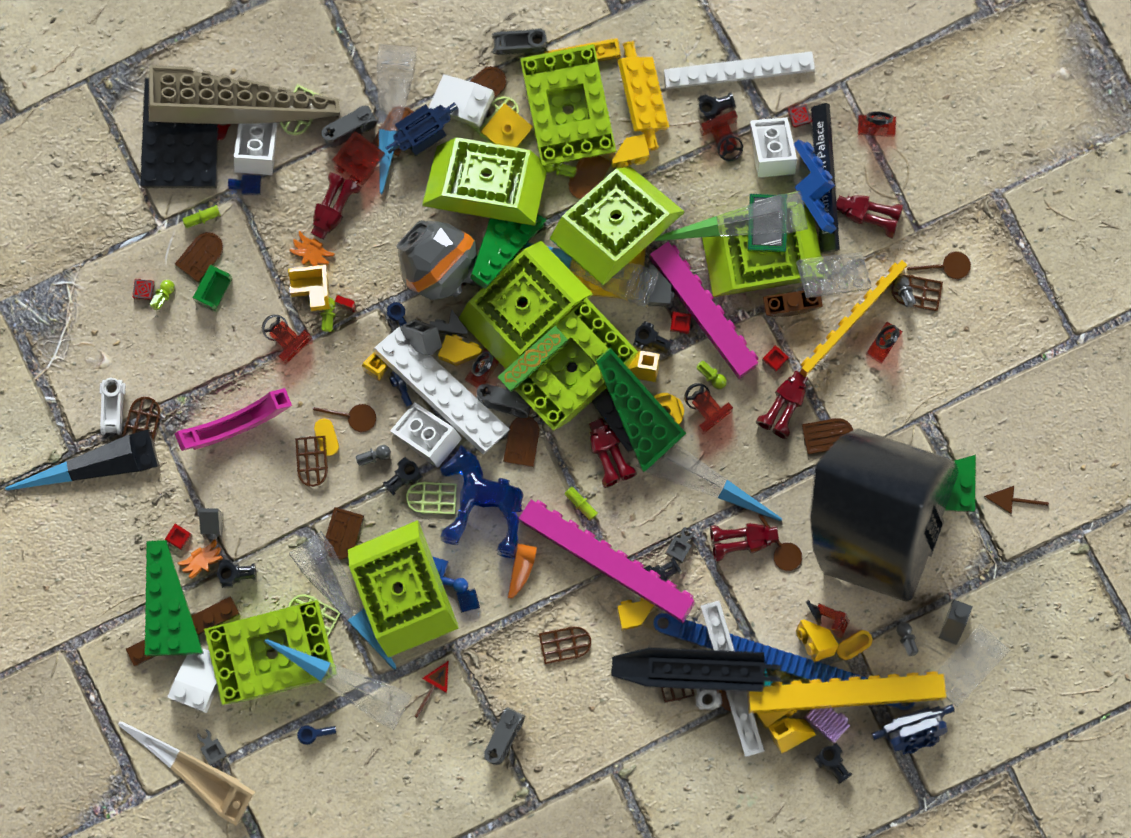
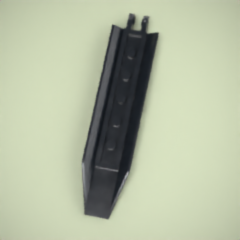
M644 648L612 656L611 676L646 687L763 692L765 681L780 682V677L765 676V669L778 671L781 670V665L766 664L764 652Z

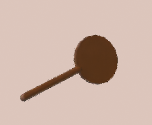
M955 251L949 253L944 258L943 264L907 267V270L943 268L948 277L961 279L968 275L971 263L966 254Z
M366 404L354 406L349 413L313 407L314 411L348 417L350 426L358 432L369 431L376 423L374 409Z
M759 514L758 517L760 518L764 526H768L770 528L764 517L761 514ZM780 541L776 542L778 547L774 552L775 564L784 571L796 569L802 561L800 548L791 542L782 544Z

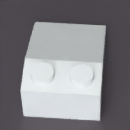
M443 74L429 109H434L440 104L446 108L455 102L459 109L449 114L450 118L481 129L495 94L493 90L479 84Z
M788 118L750 121L758 177L795 174L797 157Z
M277 122L238 124L234 153L235 173L273 174Z
M415 402L390 430L391 433L437 468L462 440L452 426Z
M203 649L204 654L186 656L173 682L168 698L207 713L218 685L210 652Z

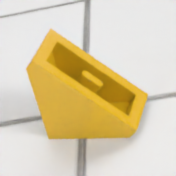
M375 353L362 364L363 371L378 381L381 380L389 368Z

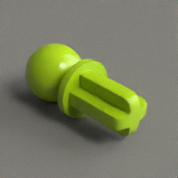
M563 162L544 166L548 173L556 171L558 176L561 174L571 178L575 176L577 171L576 167L564 164Z
M171 280L162 281L160 289L155 291L156 295L150 303V307L154 310H159L164 302L169 300V295L174 292L175 285Z
M329 297L330 309L323 310L324 312L320 313V316H322L321 329L324 332H331L333 330V317H335V313H332V311L335 309L336 304L335 300Z
M705 361L698 363L696 369L706 377V381L712 380L714 388L722 389L726 386V377L722 374H716L718 371L716 368L713 369Z

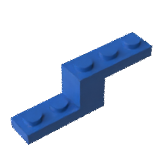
M797 140L794 143V147L811 173L798 183L795 189L823 231L832 233L836 230L833 224L834 219L830 214L826 213L824 210L825 205L820 200L821 197L835 186L831 180L832 176L827 170H824L822 160L813 153V146L809 142L805 143Z

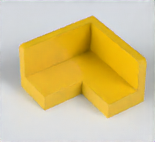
M326 265L288 269L291 297L310 295L311 311L330 309L329 281Z

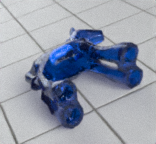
M461 445L459 451H456V454L440 468L441 475L445 477L461 474L464 478L457 517L453 523L443 529L440 536L441 541L451 545H459L469 514L475 505L480 507H498L507 520L508 530L506 537L498 545L497 555L515 559L519 517L515 512L523 511V491L519 487L510 485V481L504 478H499L498 482L484 479L477 457L471 452H467Z

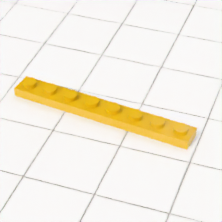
M903 260L898 264L894 263L888 269L889 274L886 277L882 276L875 285L877 287L873 291L870 289L863 296L865 300L861 304L857 303L851 309L852 314L848 318L845 316L838 323L840 327L836 331L832 330L826 336L827 341L823 345L820 343L813 350L815 354L811 358L807 357L801 363L800 374L806 377L888 289L895 279L900 276L907 267Z

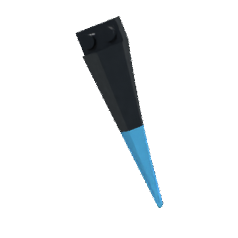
M147 429L126 435L10 485L5 490L142 472L159 467L151 431Z

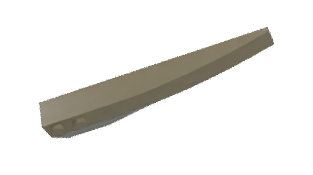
M149 65V122L204 124L287 122L339 116L340 105L339 99L317 94L309 96L303 91H297V93L286 91L287 88L280 86L278 89L271 88L270 84L242 78L234 80L224 74L221 77L211 75L210 71L203 70L202 72H197L191 67Z

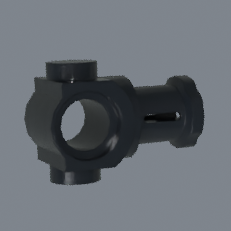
M731 92L727 96L718 99L716 96L711 97L708 95H702L697 98L698 115L706 123L715 121L716 116L720 115L721 111L736 108ZM709 106L712 110L704 112L702 107Z
M644 321L636 329L633 346L640 350L644 348L652 349L654 347L666 355L673 340H667L659 336V332L654 330V325ZM646 332L649 337L643 340L639 338L638 334Z
M406 457L397 463L398 469L394 471L395 475L387 482H383V485L393 496L403 485L407 486L410 483L415 485L423 478L417 464L409 461ZM409 466L415 468V472L412 475L405 474V469Z
M671 558L670 562L661 567L659 565L655 567L648 565L643 568L648 572L650 570L655 571L664 582L674 574L682 573L674 558Z
M221 560L217 570V577L220 579L222 588H233V584L240 583L243 579L257 580L256 564L240 566L239 563L232 564V560ZM224 570H231L229 578H222Z
M835 743L832 746L824 747L814 760L820 768L825 767L827 771H831L838 780L837 783L839 785L853 774L848 772L842 764L844 760L841 757V753L843 751ZM825 750H830L833 753L831 761L824 759L823 753Z

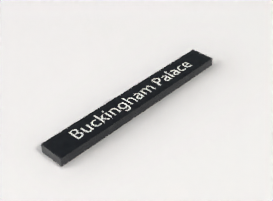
M823 103L811 107L813 148L815 156L822 160L824 170L831 174V180L835 185L830 104ZM835 186L820 198L825 205L824 210L834 219L833 224L836 227L835 231L828 233L819 226L820 252L823 254L840 250Z

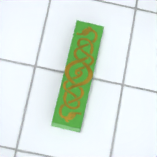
M554 326L502 372L498 378L512 392L565 345L568 339Z

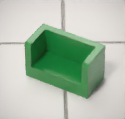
M210 265L193 296L194 301L216 311L233 279L232 276Z

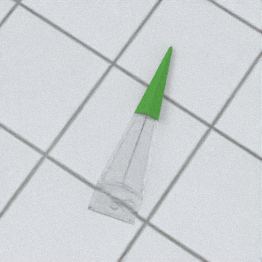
M800 191L779 194L658 236L654 241L731 235L791 233L805 230L808 227L802 195Z

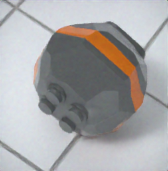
M421 220L409 230L396 246L404 284L410 290L430 300L447 298L449 296L455 298L461 294V284L463 282L468 284L473 281L470 279L477 259L475 241L469 234L448 223Z

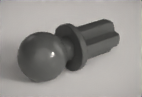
M899 276L895 279V288L899 290L898 295L902 297L905 306L911 308L916 304L912 293L913 289L909 286L910 283L907 277Z
M387 445L378 446L374 452L371 448L370 451L356 456L357 464L362 466L371 462L377 463V458L386 460L390 457L391 450Z
M902 622L896 629L897 634L903 637L900 642L904 644L908 656H915L919 652L915 643L916 637L911 634V625Z

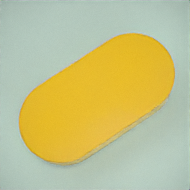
M319 419L314 425L316 436H326L327 456H334L339 450L334 426L329 419ZM317 438L320 450L324 451L323 438Z
M860 630L840 642L836 650L838 657L842 660H850L868 649L873 641L871 634L868 631Z

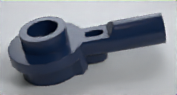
M399 302L391 303L387 308L388 317L393 321H398L400 326L407 323L404 318L406 313L405 307Z
M392 371L390 373L391 377H389L391 385L399 389L406 407L412 405L413 403L407 393L406 382L397 373Z
M305 725L298 730L297 738L300 743L310 745L316 740V737L337 734L336 727L332 726L315 730L312 726Z

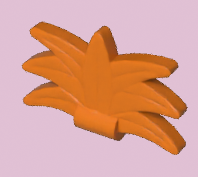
M299 231V236L303 243L293 239L298 250L290 249L291 253L303 257V265L309 261L313 266H319L318 263L329 264V261L322 256H335V253L329 252L322 247L323 243L315 238L311 240L305 237L301 231Z
M213 540L208 546L196 549L189 558L178 562L179 566H187L182 572L191 573L189 575L190 579L197 576L202 569L209 572V565L223 559L222 556H217L221 548L217 547L214 549L217 541Z

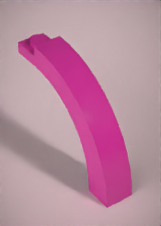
M285 388L271 391L256 402L230 415L206 424L179 430L175 433V437L181 451L192 448L194 450L251 430L281 414L291 407L292 404Z

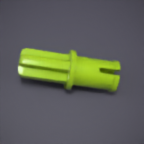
M217 205L184 217L183 223L186 228H190L200 223L206 224V221L218 216L220 217L221 214Z
M570 487L565 492V496L576 506L575 509H579L589 521L597 516L598 512L587 502L588 499H584L574 487Z

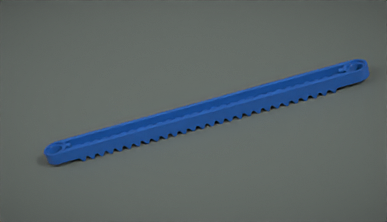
M666 613L658 614L655 617L653 625L657 632L714 650L707 626L686 619L682 623ZM660 618L668 620L669 625L667 628L662 629L658 626L657 622ZM730 634L734 651L764 652L766 664L781 665V670H778L780 672L809 681L821 679V682H829V679L841 678V681H848L849 677H860L861 680L868 679L843 669H838L821 662H814L808 658ZM910 702L908 706H903L901 703L883 705L906 711L910 710L915 702Z

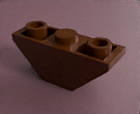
M820 288L763 297L766 316L788 317L801 315L823 307Z

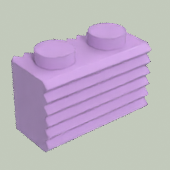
M833 708L811 709L804 718L833 744L850 726L847 723L849 719L842 713L837 714L832 710Z

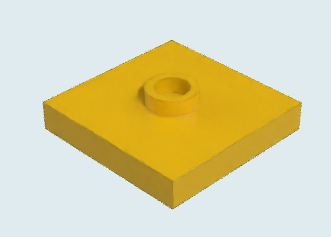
M504 103L480 133L494 144L517 148L532 130L533 126Z

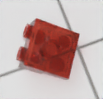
M355 131L332 159L335 165L333 168L340 174L345 172L350 176L348 178L350 181L363 186L374 173L375 167L383 159L385 153Z

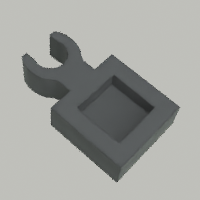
M687 527L682 529L681 538L676 536L673 538L665 553L680 563L683 562L692 546L687 541L691 540L694 536V531L690 536L684 534Z
M205 729L208 734L207 738L202 739L200 734H197V737L205 744L200 749L211 766L228 755L219 739L212 741L211 732Z

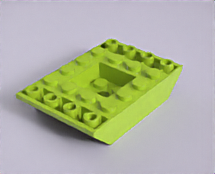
M594 44L520 58L542 166L616 152ZM571 106L574 111L571 114H565L563 108Z
M456 137L436 147L422 206L535 226L547 171L542 166L540 158L531 150ZM489 173L491 176L484 177L482 174Z
M632 167L616 168L561 217L550 236V240L604 285L684 214V210ZM613 214L621 215L617 220L611 218Z
M788 205L786 253L747 251L749 211L718 216L717 222L720 236L702 237L713 298L825 279L814 217L806 205Z
M539 241L525 248L486 289L482 288L467 303L459 316V320L500 364L507 369L586 297L589 299L593 293L542 241ZM521 298H526L528 300L527 306L519 307L518 301Z
M587 297L556 325L568 339V342L515 388L516 392L553 431L570 422L607 388L596 364V360L606 350L611 348L627 367L638 354V351ZM570 363L577 364L575 372L567 371V366Z
M419 520L348 549L349 568L376 640L388 658L459 629ZM400 582L403 585V591L397 594L394 586Z
M318 600L204 629L222 705L253 700L318 683L337 676ZM265 640L273 641L330 662L323 679L319 681L280 652H278L275 659H269L267 652L273 647L267 644Z

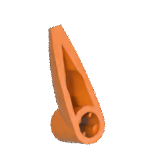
M517 544L508 598L513 599L526 583L535 561L537 547Z

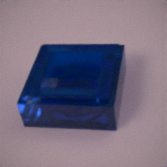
M475 588L456 593L461 613L480 608Z

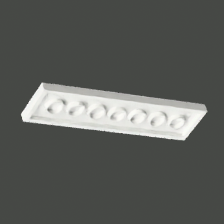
M400 326L374 347L373 352L483 455L510 430L431 355H424L415 351L402 333Z

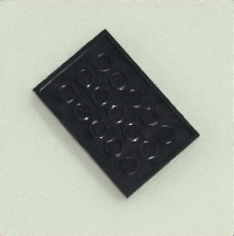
M144 78L141 188H217L219 124L149 122V78Z

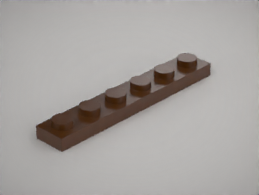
M230 596L192 615V620L197 634L200 635L205 632L204 629L217 626L240 613ZM145 639L126 648L134 667L156 657L145 656Z

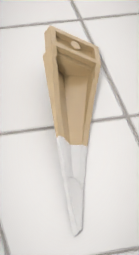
M123 722L118 723L122 729L144 745L182 778L219 816L235 826L238 825L255 791L240 783V780Z

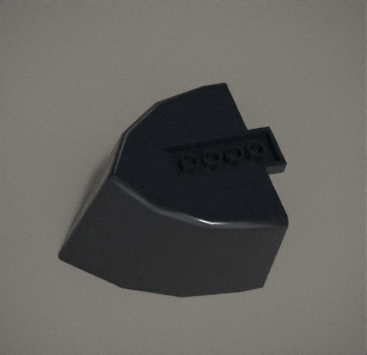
M859 428L841 436L818 461L814 473L810 514L812 545L823 574L902 601H910L914 597L928 556L932 557L944 524L943 515L959 473L955 461Z

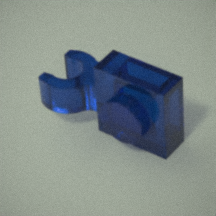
M242 175V180L228 179V187L230 190L241 189L242 195H261V175Z

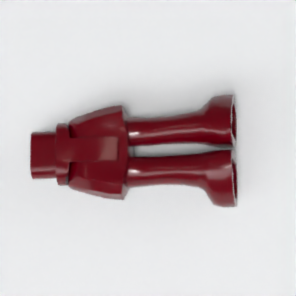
M332 172L329 173L327 178L330 183L322 203L316 204L312 225L314 227L311 234L322 240L343 219L341 213L349 196L359 193L362 188L358 184L348 179L345 180L342 176ZM343 184L334 207H330L339 187Z
M854 195L847 196V198L838 196L837 210L841 211L843 215L845 214V217L859 225L865 222L879 226L885 230L888 238L893 239L904 205L887 206L869 201V196ZM868 210L887 215L892 219L875 216L867 212Z
M795 371L792 377L785 380L775 391L777 397L772 407L765 415L757 418L756 424L765 430H771L785 402L787 406L772 431L776 436L788 439L790 435L788 424L796 407H802L806 392L805 383L808 377H804L798 371Z
M602 418L589 423L591 429V450L593 454L598 455L605 473L602 479L603 487H611L620 481L609 459L608 451L611 452L622 481L636 476L635 468L627 465L618 447L621 442L612 429L605 425Z
M746 523L745 528L725 530L717 525L710 526L712 543L745 537V541L713 544L715 562L723 560L724 556L730 552L748 550L752 554L771 546V543L779 542L777 527L769 528L760 524Z

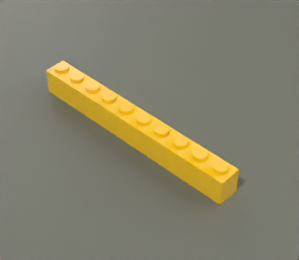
M938 671L926 672V675L919 676V673L915 672L908 673L906 677H899V674L887 675L888 678L872 675L868 676V679L862 680L860 677H849L848 681H841V678L829 679V682H821V679L810 680V683L802 684V681H791L790 685H783L782 682H773L771 686H764L763 692L747 691L748 712L752 714L944 700L946 698L944 674H938Z

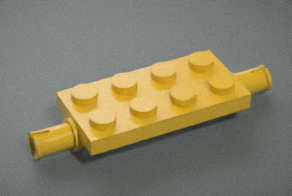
M628 41L622 44L626 58H620L618 65L634 131H641L645 135L648 151L650 149L654 151L659 149L655 133L658 130L669 128L653 57H638L634 41Z

